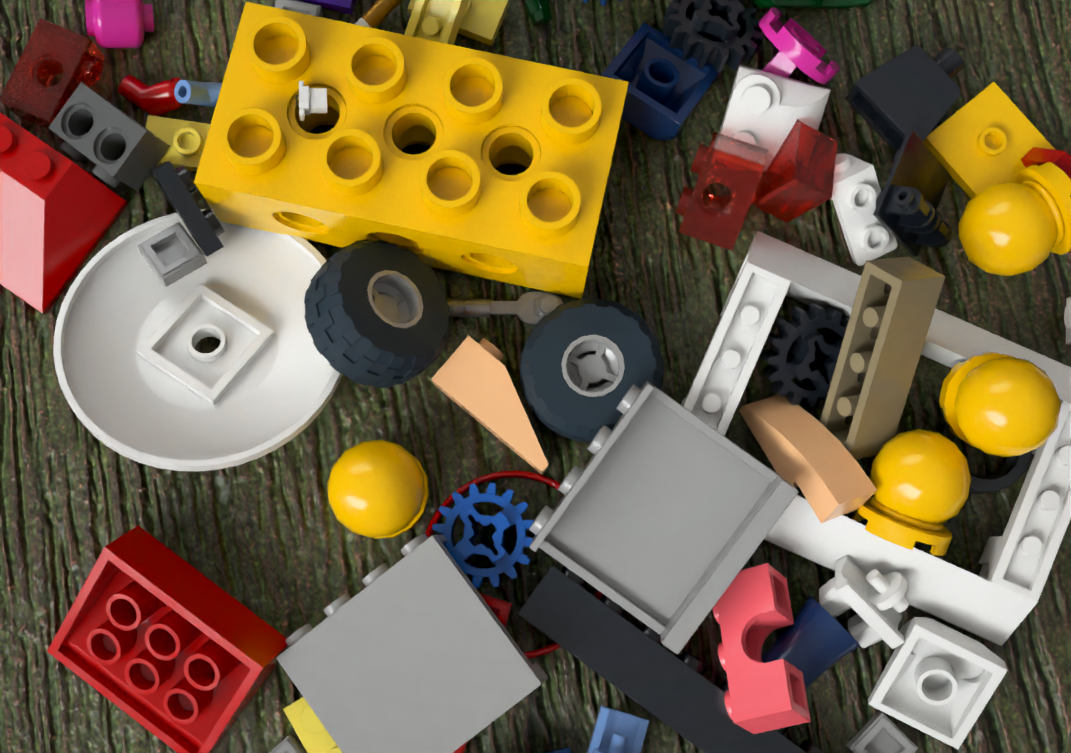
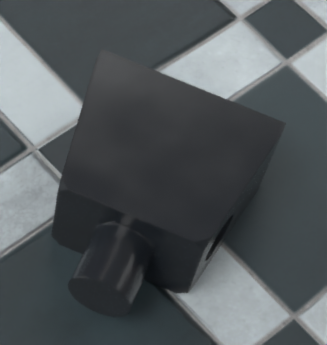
M914 46L860 78L854 84L845 100L897 152L902 146L908 129H912L924 141L962 93L961 89L951 78L963 69L964 63L960 55L952 48L945 47L934 58H931L921 47Z

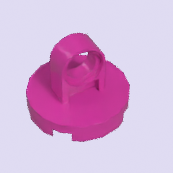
M771 7L759 21V27L779 51L761 71L788 77L798 67L813 80L822 85H827L840 71L839 65L833 60L826 65L821 57L827 50L792 18L785 24L777 20L782 13L779 9Z

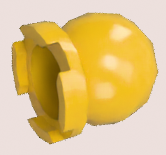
M1046 162L1040 166H1037V164L1031 165L1017 174L1015 183L1007 181L989 186L968 202L959 222V239L968 260L987 273L1012 276L1033 270L1049 257L1050 252L1062 255L1071 251V179L1052 162Z
M988 351L972 356L963 363H957L944 379L939 397L940 407L943 408L945 421L949 425L952 434L967 444L979 448L986 454L1011 457L1028 453L1043 446L1058 427L1061 402L1052 380L1044 370L1029 360Z
M917 429L899 433L883 444L873 460L870 480L877 491L874 493V497L869 498L859 509L853 512L851 519L861 522V519H867L868 522L865 530L886 541L913 550L916 541L932 545L930 549L932 555L943 556L946 554L952 539V533L943 526V522L958 514L969 495L971 475L967 459L954 442L937 432Z
M382 439L362 441L345 450L333 465L327 483L328 501L337 520L351 532L375 539L397 537L412 529L425 514L429 498V480L420 461L399 444Z

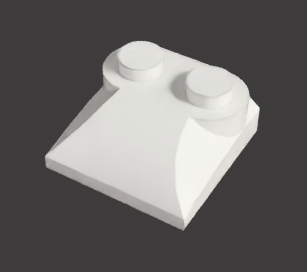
M739 65L713 151V158L723 160L735 168L749 167L802 180L831 90Z
M914 617L900 629L899 632L904 636L905 643L895 648L868 699V705L959 749L1008 671L1005 661L982 643L934 619Z

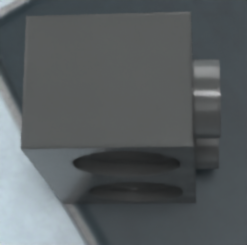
M82 82L48 127L64 140L60 145L62 150L82 163L90 159L96 164L92 172L115 188L122 182L138 191L150 175L149 170L158 164L170 147V145Z

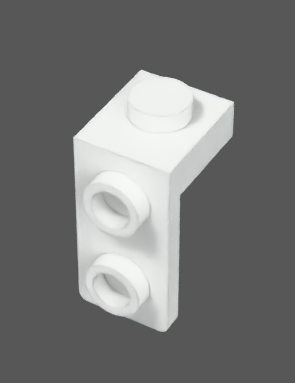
M842 153L826 158L821 163V167L807 173L812 190L833 200L853 263L862 266L867 260H874L897 248L896 238L873 215L881 189L872 164L852 155Z

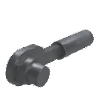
M527 292L518 301L446 299L447 304L450 305L451 317L517 315L522 322L529 325H536L544 315H548L557 306L563 304L562 299L557 294L551 292Z

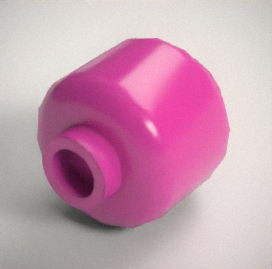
M85 0L87 36H95L97 44L102 48H140L144 43L145 32H154L152 4H143L142 0Z

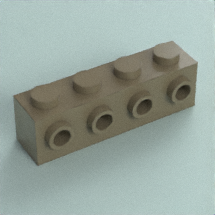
M909 256L867 260L865 262L820 422L843 444L855 460L876 456L883 444L895 437L944 283V275Z

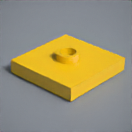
M995 82L991 83L932 131L923 141L950 176L971 199L989 186L1007 181L1015 183L1017 174L1025 169L1021 158L1033 147L1055 150Z

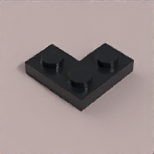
M164 161L149 170L203 254L208 257L223 248L224 246L217 236L225 231L210 207L204 211H201L192 197V194L197 192L198 188L185 167L178 165L174 168L170 161Z

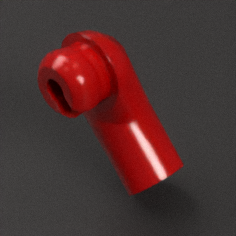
M128 75L121 81L118 93L148 114L158 116L176 110L183 105V103L176 100L174 95L177 82L183 79L173 77L170 80H164L152 86H147L133 75Z

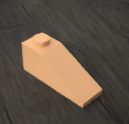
M468 335L431 378L434 386L543 475L548 469V462L506 366L500 362L504 354L485 338H482L477 343Z

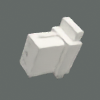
M299 81V95L295 96L296 108H299V120L305 121V115H310V113H327V88H309V86H304V81Z

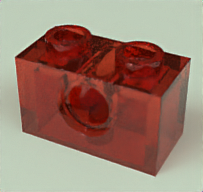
M40 18L0 96V102L16 116L49 129L48 127L81 82L89 88L97 83L103 72L105 56L91 39ZM64 73V77L59 84L50 86L52 79L56 75Z
M717 132L713 133L709 147L699 144L690 170L698 174L693 189L684 186L675 211L676 214L683 216L679 233L733 250L764 171L768 150ZM712 183H722L729 188L730 193L725 196H716L708 190L707 186Z

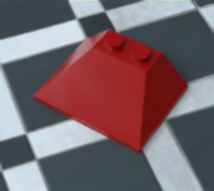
M0 112V284L46 315L123 212L128 202L73 161Z

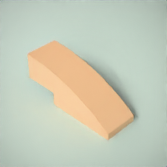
M775 395L743 405L739 410L776 473L790 482L795 488L799 486L821 523L859 509L877 491L859 463L843 444L820 421L799 405L790 404L786 397Z

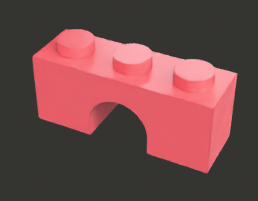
M768 563L740 570L712 608L714 617L720 624L722 642L718 644V656L723 669L727 673L729 690L725 692L724 699L728 715L733 720V723L752 734L811 722L803 672L785 659L763 663L761 657L762 645L767 636L776 629L794 624L787 578Z

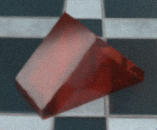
M797 119L748 202L788 223L831 199L837 141Z

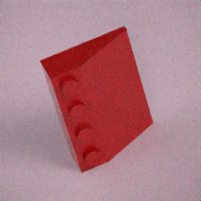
M137 525L103 548L47 652L177 753H212L267 679L278 662L276 657L286 650L288 644L285 641L287 639L285 636Z

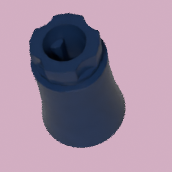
M809 596L795 616L794 624L787 626L761 657L763 663L785 659L802 671L806 690L825 671L859 647L860 644L834 617Z

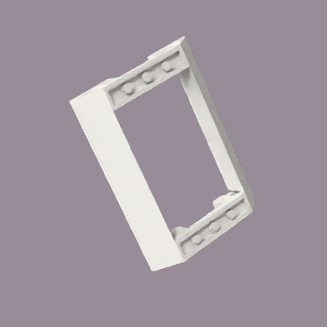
M757 231L720 314L721 319L690 390L681 405L725 436L785 295L807 305L815 303L824 309L830 306L840 311L842 316L850 318L861 276ZM935 308L921 355L951 368L959 362L963 363L972 356L988 351L1029 360L1046 372L1052 380L1061 402L1057 429L1043 446L1032 450V454L1035 456L1003 536L988 538L979 560V564L983 565L979 576L913 547V550L886 541L866 531V525L842 515L821 523L807 499L799 495L795 496L764 540L834 572L835 562L845 555L866 576L874 569L878 570L882 575L894 571L899 572L908 582V589L903 597L910 606L1002 646L1038 603L1071 519V367Z

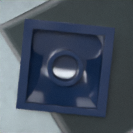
M644 22L601 76L629 82L622 113L623 120L654 139L671 140L679 135L686 120L707 93L720 72H717L710 63H707L703 69L698 68V59L694 57L684 61L681 59L684 52L682 48L671 49L668 46L671 39Z

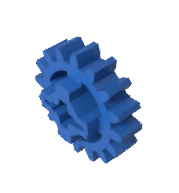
M489 483L484 494H481L477 484H470V496L464 498L463 495L456 491L453 492L452 497L456 504L454 508L440 506L438 509L446 517L445 524L439 523L432 526V530L442 533L447 539L443 545L465 575H473L472 582L475 588L481 587L484 577H489L493 587L501 586L500 574L504 572L510 578L516 579L518 573L514 565L517 562L529 565L532 561L523 553L525 546L530 547L533 539L527 537V530H529L534 520H524L522 514L527 511L529 505L523 502L514 506L512 501L515 492L511 489H508L502 497L497 496L498 490L495 483ZM479 503H493L503 507L504 510L495 516L482 515L475 505ZM460 517L465 524L463 539L455 546L454 528ZM473 517L476 522L481 523L483 526L491 527L494 525L497 531L493 533L492 539L495 542L494 547L497 549L498 554L494 548H490L487 544H475L474 539L477 538L479 533L476 529L477 525L472 519ZM516 524L517 542L510 555V552L505 547L507 531ZM476 554L487 555L492 563L495 564V567L479 568L469 564L466 560Z

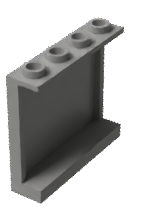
M647 381L642 389L633 384L620 401L616 409L623 413L613 429L611 430L603 425L587 448L594 455L584 469L581 470L574 465L558 488L564 496L555 509L552 510L546 505L529 528L535 534L529 548L534 552L540 548L657 632L661 637V643L678 655L799 491L779 474Z
M422 533L411 540L400 550L404 558L391 568L384 563L369 573L362 580L366 588L353 598L346 593L324 609V613L327 615L325 620L314 628L308 623L295 631L285 640L289 648L276 657L342 753H453L549 678L538 662H535L533 665L530 663L445 548L443 543L447 539L443 534L432 535L428 538L425 533Z

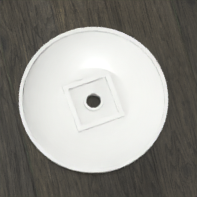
M173 213L150 220L120 235L99 251L80 271L62 302L56 320L53 343L55 371L60 387L71 409L91 434L107 447L129 459L156 468L175 471L219 470L258 459L283 446L307 428L333 396L342 374L331 367L322 354L320 355L307 329L304 317L306 290L310 286V280L326 260L303 237L289 234L282 235L219 221L225 232L217 237L224 247L208 257L205 256L207 264L165 287L141 255L138 245L178 222L181 223L194 240L178 213ZM205 337H215L221 341L219 347L213 352L200 353L195 350L196 344Z

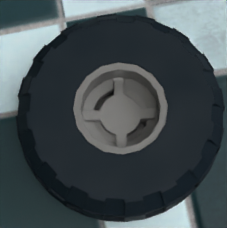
M366 239L343 247L321 266L310 280V286L305 293L304 317L306 326L320 355L322 354L330 363L329 365L337 372L365 386L390 388L397 384H403L422 373L440 356L442 350L447 346L450 337V305L447 304L446 291L442 283L440 284L434 275L435 272L428 264L423 263L418 258V255L409 249H402L397 244Z
M596 297L582 298L572 302L568 301L557 306L548 315H544L527 338L520 363V380L524 396L536 417L550 430L573 441L592 442L603 425L612 430L623 413L616 408L633 384L642 389L644 384L649 381L661 390L664 363L659 347L660 344L655 333L650 330L645 320L636 312L624 307L621 303L613 300L596 299Z

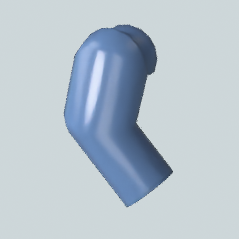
M180 80L175 86L174 95L176 100L183 104L216 107L222 83Z

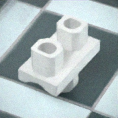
M847 555L835 562V577L819 589L820 605L832 617H837L850 608L857 613L848 619V631L863 649L881 640H884L891 649L905 643L904 636L898 631V624L902 619V612L909 606L908 601L903 597L908 589L907 580L899 572L894 571L882 575L876 569L870 571L866 576Z

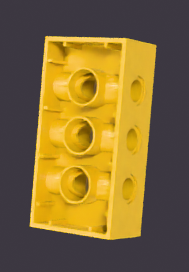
M245 2L194 184L221 222L282 235L289 234L303 237L305 240L342 248L360 240H382L397 244L402 249H409L418 255V258L423 263L428 264L430 267L582 299L629 82ZM299 81H304V86H309V88H327V113H310V115H305V121L299 120V108H296L295 96L299 95ZM334 125L331 130L322 134L309 133L317 126ZM422 144L431 147L426 152L416 155L402 152V149L408 145ZM509 163L523 166L527 170L517 175H505L498 172L495 168Z

